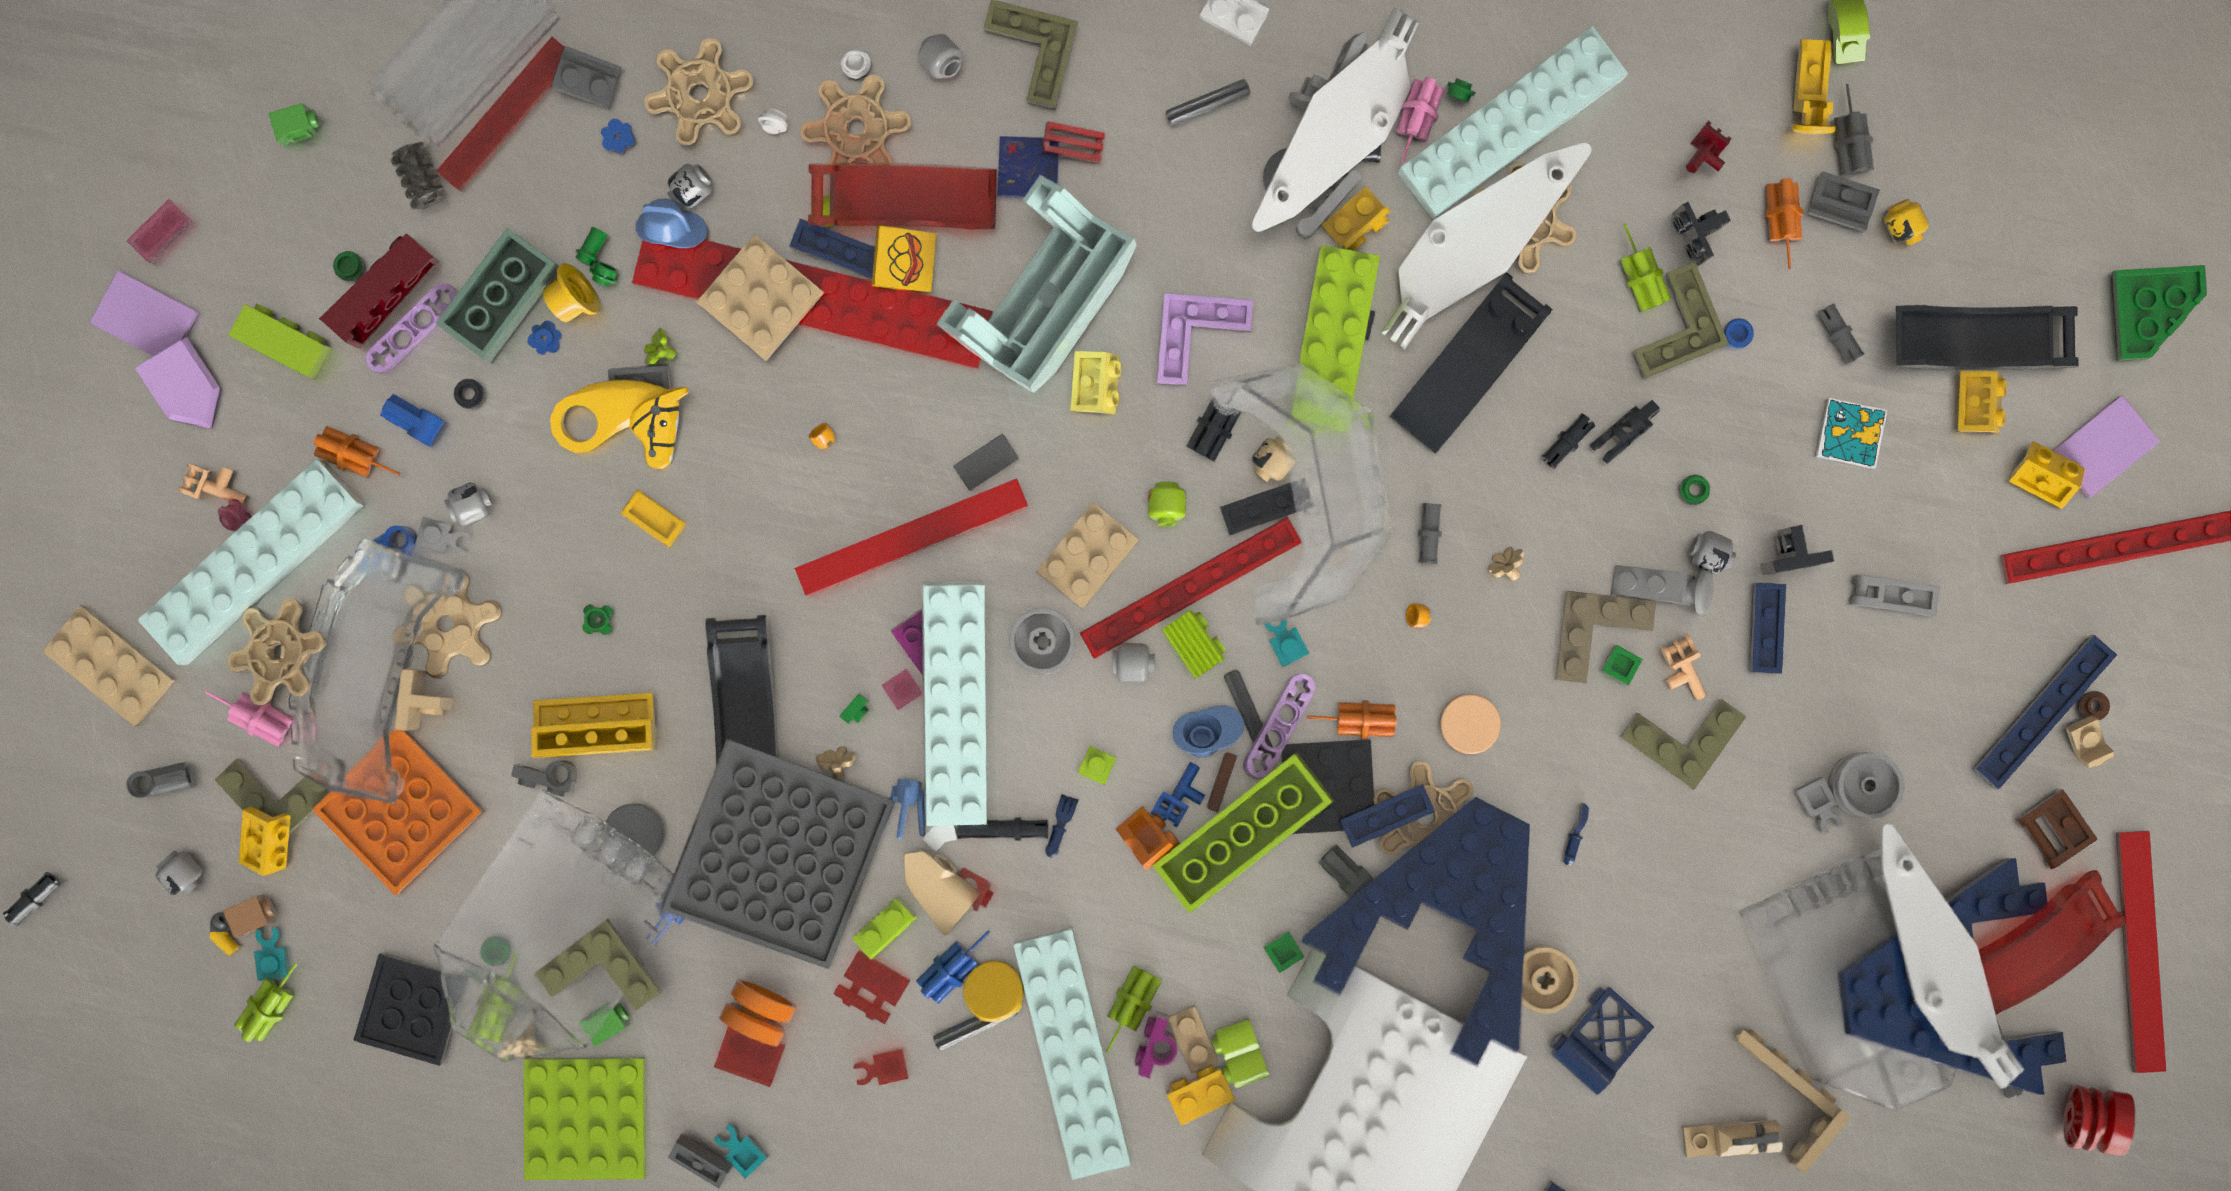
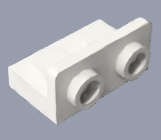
M1208 0L1199 18L1251 46L1268 17L1269 9L1265 7L1266 3L1263 0Z

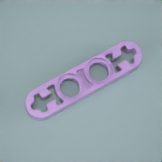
M445 283L433 287L369 349L365 358L367 366L381 374L392 370L437 326L435 323L450 303L441 302L436 307L441 310L439 314L427 304L431 301L432 304L436 305L441 300V297L438 295L441 291L445 293L451 292L448 296L451 303L458 294V291ZM421 310H428L431 314V321L426 326H419L416 323V315ZM399 331H407L410 336L409 343L404 347H398L394 342V337ZM387 342L392 349L398 351L396 356L391 352L385 356L384 360L387 363L384 366L380 364L375 366L377 359L374 356L377 353L384 355L389 350L384 347Z
M1297 674L1286 682L1244 759L1243 768L1249 777L1253 779L1264 778L1274 768L1314 694L1315 683L1309 675ZM1303 681V688L1306 690V693H1300L1295 701L1286 699V696L1289 698L1294 697L1297 691L1294 683ZM1283 705L1290 706L1293 710L1294 715L1289 722L1283 721L1279 716V709ZM1268 731H1274L1279 736L1280 741L1275 748L1269 747L1265 742V735ZM1263 751L1271 753L1272 757L1266 755L1261 762V765L1265 767L1264 770L1255 772V765L1252 763V760H1258L1262 756Z

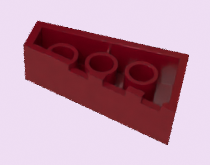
M407 233L403 237H397L390 245V250L383 257L376 260L370 269L319 318L345 343L361 349L439 262L438 259Z

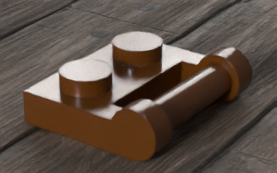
M2063 789L2058 790L2017 818L2021 827H2026L2046 856V863L2050 869L2060 866L2098 840ZM2040 816H2043L2064 846V849L2060 852L2056 851L2035 821Z

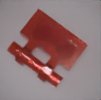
M859 949L844 974L845 978L854 983L850 989L839 984L833 995L842 999V1003L850 1007L852 1005L866 1013L865 1017L872 1021L876 1019L885 1025L891 1014L881 1009L884 1001L896 1006L911 979L875 958L871 960ZM861 987L877 996L873 1003L857 995Z

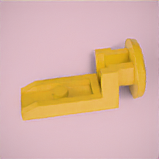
M1800 39L1793 111L1801 112L1802 120L1801 123H1791L1793 131L1805 134H1830L1835 132L1836 126L1828 125L1829 114H1832L1833 102L1827 101L1831 40Z

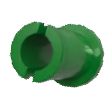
M591 227L581 248L576 249L577 255L575 259L591 267L593 262L596 263V256L608 235L595 227Z

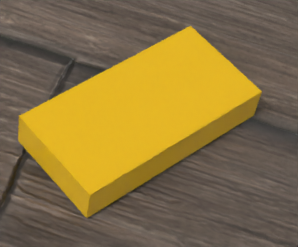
M638 489L620 512V514L669 548L687 525L686 522Z

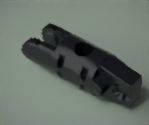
M1653 400L1649 401L1641 409L1634 406L1593 441L1590 447L1595 451L1600 449L1609 439L1613 438L1617 445L1609 450L1602 459L1606 464H1609L1653 426L1650 420L1659 413L1660 407ZM1630 427L1633 431L1627 433L1623 431V428Z

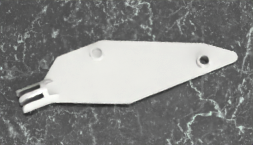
M1394 8L1379 40L1312 95L1251 221V227L1254 231H1263L1295 217L1387 139L1411 89L1404 54L1420 22L1412 20V17L1407 14L1402 15L1400 9ZM1278 192L1282 194V201L1278 199Z
M1581 143L1546 153L1434 219L1399 267L1401 304L1380 333L1386 336L1403 313L1406 317L1390 340L1396 343L1410 322L1414 321L1416 324L1400 345L1405 350L1427 319L1507 272L1592 152L1591 146L1588 143ZM1560 171L1562 179H1553L1552 172Z
M1885 824L1881 828L1882 874L1914 1000L1948 1049L1979 1058L1996 1084L2003 1089L2024 1069L2001 1038L1978 947L1894 826Z

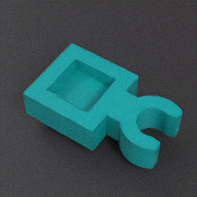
M1280 611L1278 612V616L1281 619L1279 626H1272L1268 618L1264 620V625L1267 630L1274 632L1276 635L1269 643L1281 666L1285 667L1310 653L1297 628L1287 630V617Z
M279 926L272 927L273 936L270 940L265 938L263 929L256 930V940L262 945V950L254 951L257 981L265 980V978H284L290 971L287 946L278 947L277 944L281 938Z
M729 1123L725 1128L730 1132L731 1138L723 1140L720 1135H716L714 1140L720 1147L730 1150L725 1158L746 1179L768 1156L748 1135L741 1141L738 1138L736 1127Z

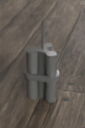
M1846 84L1850 113L1846 116L1834 118L1837 141L1834 144L1835 148L1839 151L1842 174H1850L1859 171L1874 170L1871 151L1873 136L1869 135L1866 113L1861 114L1860 111H1852L1849 84Z

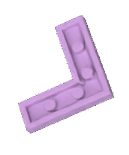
M1164 293L1157 383L1187 386L1191 327L1251 331L1253 300Z

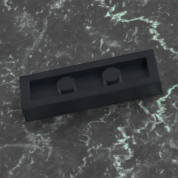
M1302 478L1221 506L1220 510L1230 536L1314 507V503L1306 480Z

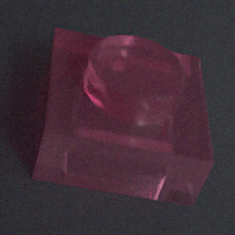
M905 669L881 685L897 710L923 695L908 669Z

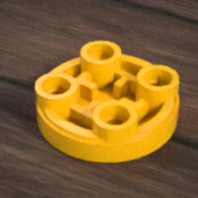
M989 961L978 965L970 972L964 983L963 996L967 1007L979 1020L999 1022L1020 1011L1023 1005L1024 985L1021 977L1013 967L1004 962Z

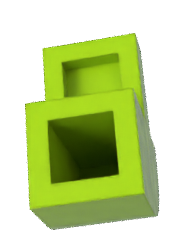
M1828 0V23L1834 32L1833 60L1835 64L1864 61L1866 39H1870L1869 19L1864 0Z

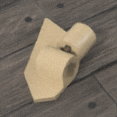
M924 850L904 854L905 885L941 932L947 935L981 893L961 876H958L956 874V867L945 857L936 855L933 858Z

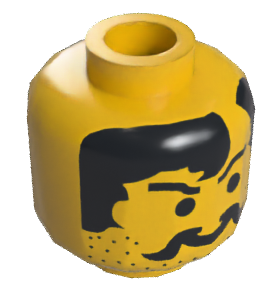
M1906 199L1887 208L1889 213L1886 214L1884 222L1893 241H1905L1908 246L1924 238L1922 233L1928 229L1929 222L1920 203L1911 202L1910 199Z

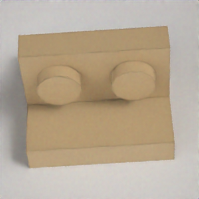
M401 669L395 720L396 730H420L422 714L443 715V710H452L453 698L424 695L426 671Z

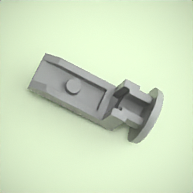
M1364 32L1356 34L1344 43L1329 80L1316 74L1312 78L1306 77L1301 92H1291L1289 101L1305 111L1314 93L1366 51L1367 44L1365 41L1368 34Z
M1616 565L1612 594L1672 602L1691 606V603H1694L1696 612L1698 614H1705L1712 602L1714 581L1712 573L1708 570H1702L1698 579H1695L1694 576L1687 573Z

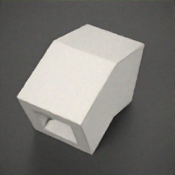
M955 825L934 826L922 840L937 852L945 842L958 839Z

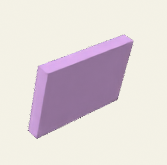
M118 270L90 323L155 356L187 337L199 312Z
M2121 395L2052 451L2075 461L2085 468L2080 489L2087 498H2091L2157 445L2160 440L2124 396Z

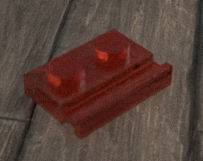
M728 1026L714 1068L771 1087L786 1045L780 1043L778 1046H771L749 1038Z

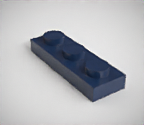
M799 220L789 245L790 248L872 279L874 246L806 220Z
M1754 583L1750 672L1782 674L1786 584Z
M1421 784L1340 820V823L1351 848L1434 813L1435 810L1424 785Z

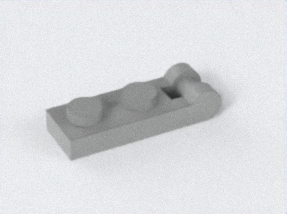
M1353 169L1349 174L1346 173L1333 184L1336 189L1329 197L1323 194L1313 206L1317 211L1311 218L1306 217L1299 221L1296 230L1297 235L1305 240L1311 238L1358 185L1363 176Z
M1855 575L1854 584L1857 585L1855 595H1852L1851 605L1936 616L1940 586L1865 575ZM1868 586L1877 587L1875 598L1867 597Z

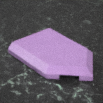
M188 337L181 339L135 368L168 419L212 428L220 386Z

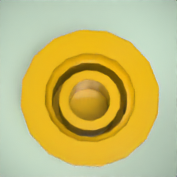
M568 263L559 265L556 270L557 279L542 291L543 298L553 314L561 321L570 322L582 312L588 315L598 313L600 301L587 278L577 268Z

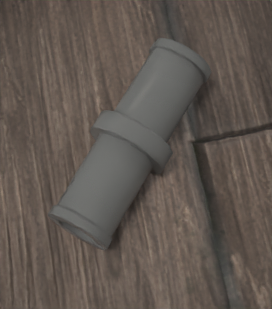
M1833 303L1824 310L1819 311L1818 315H1820L1831 334L1829 338L1832 342H1836L1847 360L1846 362L1849 364L1865 355V353L1851 333L1853 331L1852 327L1846 325L1835 307V303Z
M1422 503L1421 530H1418V536H1421L1418 563L1438 564V539L1442 537V531H1439L1442 504Z

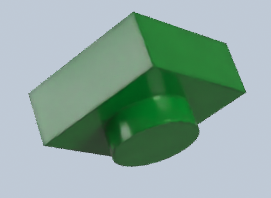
M1615 645L1601 672L1628 686L1643 659Z
M858 693L839 717L847 724H851L853 720L859 723L868 713L869 709L866 705L870 701L861 693Z
M1289 931L1263 946L1279 973L1305 958Z

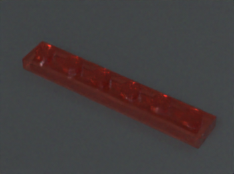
M551 36L436 170L460 192L550 89L564 47L559 41Z

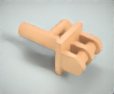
M188 463L189 471L187 475H183L184 483L182 487H178L177 491L196 499H200L204 491L243 506L247 495L227 488L233 470L222 466L214 483L208 480L211 473L210 470ZM198 472L203 473L200 481L195 479ZM193 483L198 485L195 492L190 491Z
M1686 634L1683 636V640L1679 642L1677 640L1673 641L1672 646L1668 648L1666 646L1661 647L1666 665L1674 670L1679 667L1682 670L1666 679V682L1671 690L1688 682L1695 699L1700 700L1707 694L1691 661L1701 657V655L1696 650L1690 636Z

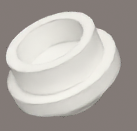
M850 49L841 59L843 72L853 79L864 77L871 67L868 54L861 49Z
M766 108L764 113L760 114L758 118L762 129L771 134L785 132L788 127L786 122L787 116L777 109Z

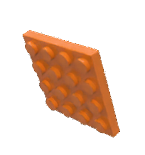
M396 729L312 809L395 896L414 880L483 812L468 794L405 730Z

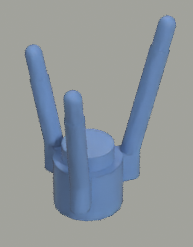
M898 779L897 786H892L890 799L893 801L897 799V803L902 804L896 836L899 840L903 836L908 805L915 806V800H917L919 834L922 837L925 836L924 790H920L921 782Z

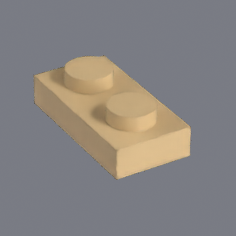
M1195 1005L1168 1016L1172 1030L1191 1073L1219 1062Z

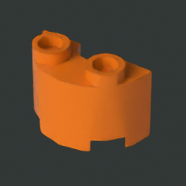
M1143 806L1116 828V831L1146 870L1180 844L1170 830L1167 832L1163 830L1166 823L1157 813L1150 815Z

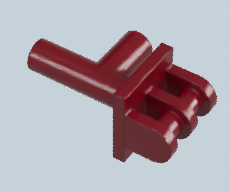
M1709 120L1691 142L1698 150L1686 165V169L1690 173H1696L1703 162H1706L1718 172L1726 163L1718 156L1732 138L1730 136L1726 138L1721 134V129L1718 128L1716 130L1710 126L1711 122Z

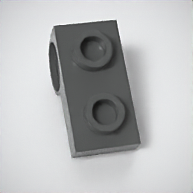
M566 760L550 763L545 771L516 764L511 773L512 777L519 778L517 784L530 788H535L536 784L547 787L546 792L564 797L565 792H574L577 782V770L571 762ZM560 765L565 767L568 772L567 779L562 783L558 782L554 777V771Z

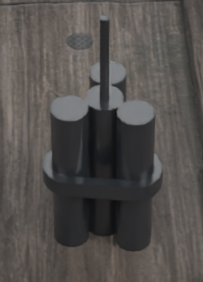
M1241 376L1227 403L1215 397L1211 399L1203 416L1198 417V425L1186 447L1215 462L1227 438L1231 439L1233 434L1230 432L1241 414V411L1229 404L1244 377Z

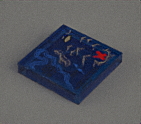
M1000 136L998 197L1025 198L1040 175L1058 185L1059 155L1042 152L1043 138ZM1050 141V146L1059 147L1058 142Z

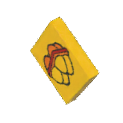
M877 226L872 286L931 293L937 233Z

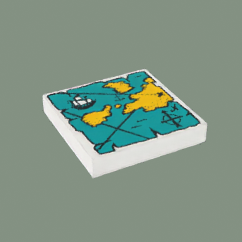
M1828 398L1815 457L1876 469L1888 410Z

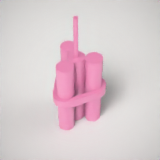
M1425 77L1424 81L1414 79L1407 101L1403 103L1401 108L1403 112L1396 133L1404 136L1409 135L1401 164L1404 162L1412 137H1415L1418 141L1427 142L1433 122H1436L1439 114L1437 110L1444 93V88L1435 86L1436 80L1433 78Z
M208 691L205 692L211 697L231 706L227 721L248 731L247 734L254 737L256 735L277 747L283 742L287 730L294 721V718L271 707L272 703L270 702L264 705H255L252 703L250 695L242 692L238 701L233 704Z

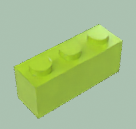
M256 303L254 308L244 304L228 336L315 380L331 350L330 347L323 344L325 338L311 331H308L307 335L297 331L299 325L285 317H282L281 321L270 317L273 311Z

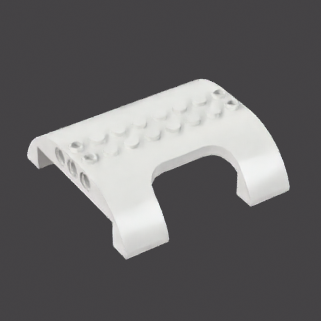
M1312 948L1287 996L1317 1014L1326 1022L1331 1031L1332 1047L1322 1070L1299 1112L1293 1119L1283 1124H1268L1260 1121L1254 1113L1233 1102L1229 1103L1202 1155L1215 1166L1254 1191H1456L1527 1056L1520 1052L1515 1054L1490 1041L1478 1067L1450 1054V1051L1464 1025L1463 1023L1357 966L1354 967L1339 996L1313 982L1326 955Z

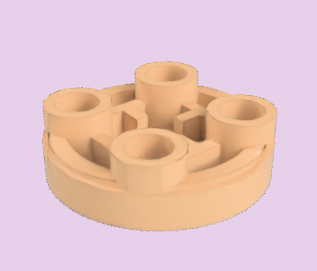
M1465 694L1452 699L1446 705L1441 715L1440 729L1444 741L1454 750L1465 754H1477L1487 750L1495 743L1500 733L1501 719L1498 710L1487 698L1476 694Z

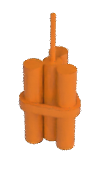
M1791 178L1781 179L1777 184L1771 183L1766 185L1768 210L1765 211V218L1768 219L1770 241L1786 240L1788 269H1791L1789 239L1792 241L1802 239L1801 217L1803 216V209L1800 207L1798 183H1792Z
M326 426L322 435L317 434L313 444L317 446L314 456L337 465V469L341 471L347 469L367 478L373 464L399 476L401 474L373 462L379 453V448L359 440L358 435H348Z
M1362 700V703L1338 702V717L1307 716V719L1338 720L1337 735L1361 736V739H1367L1368 736L1394 737L1397 716L1395 715L1396 706L1394 704H1370L1369 700Z

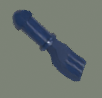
M1064 794L1061 795L1055 814L1057 824L1052 826L1053 830L1048 845L1045 848L1046 855L1049 858L1055 857L1059 852L1063 835L1067 831L1064 827L1071 821L1079 801L1078 799L1070 796L1067 797Z
M1585 803L1580 804L1579 817L1572 833L1568 834L1569 839L1563 857V862L1568 866L1574 864L1580 841L1583 839L1580 836V832L1585 827L1589 814V807Z

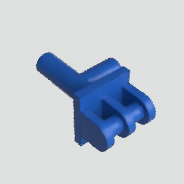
M1190 762L1173 793L1169 795L1163 791L1151 813L1153 815L1158 813L1163 816L1162 820H1170L1174 823L1173 826L1177 828L1189 808L1188 805L1181 802L1182 799L1186 797L1200 805L1205 797V794L1190 786L1200 767ZM1161 803L1168 805V809L1163 807ZM1175 809L1176 811L1180 812V814L1177 815L1176 813L1172 812V810Z

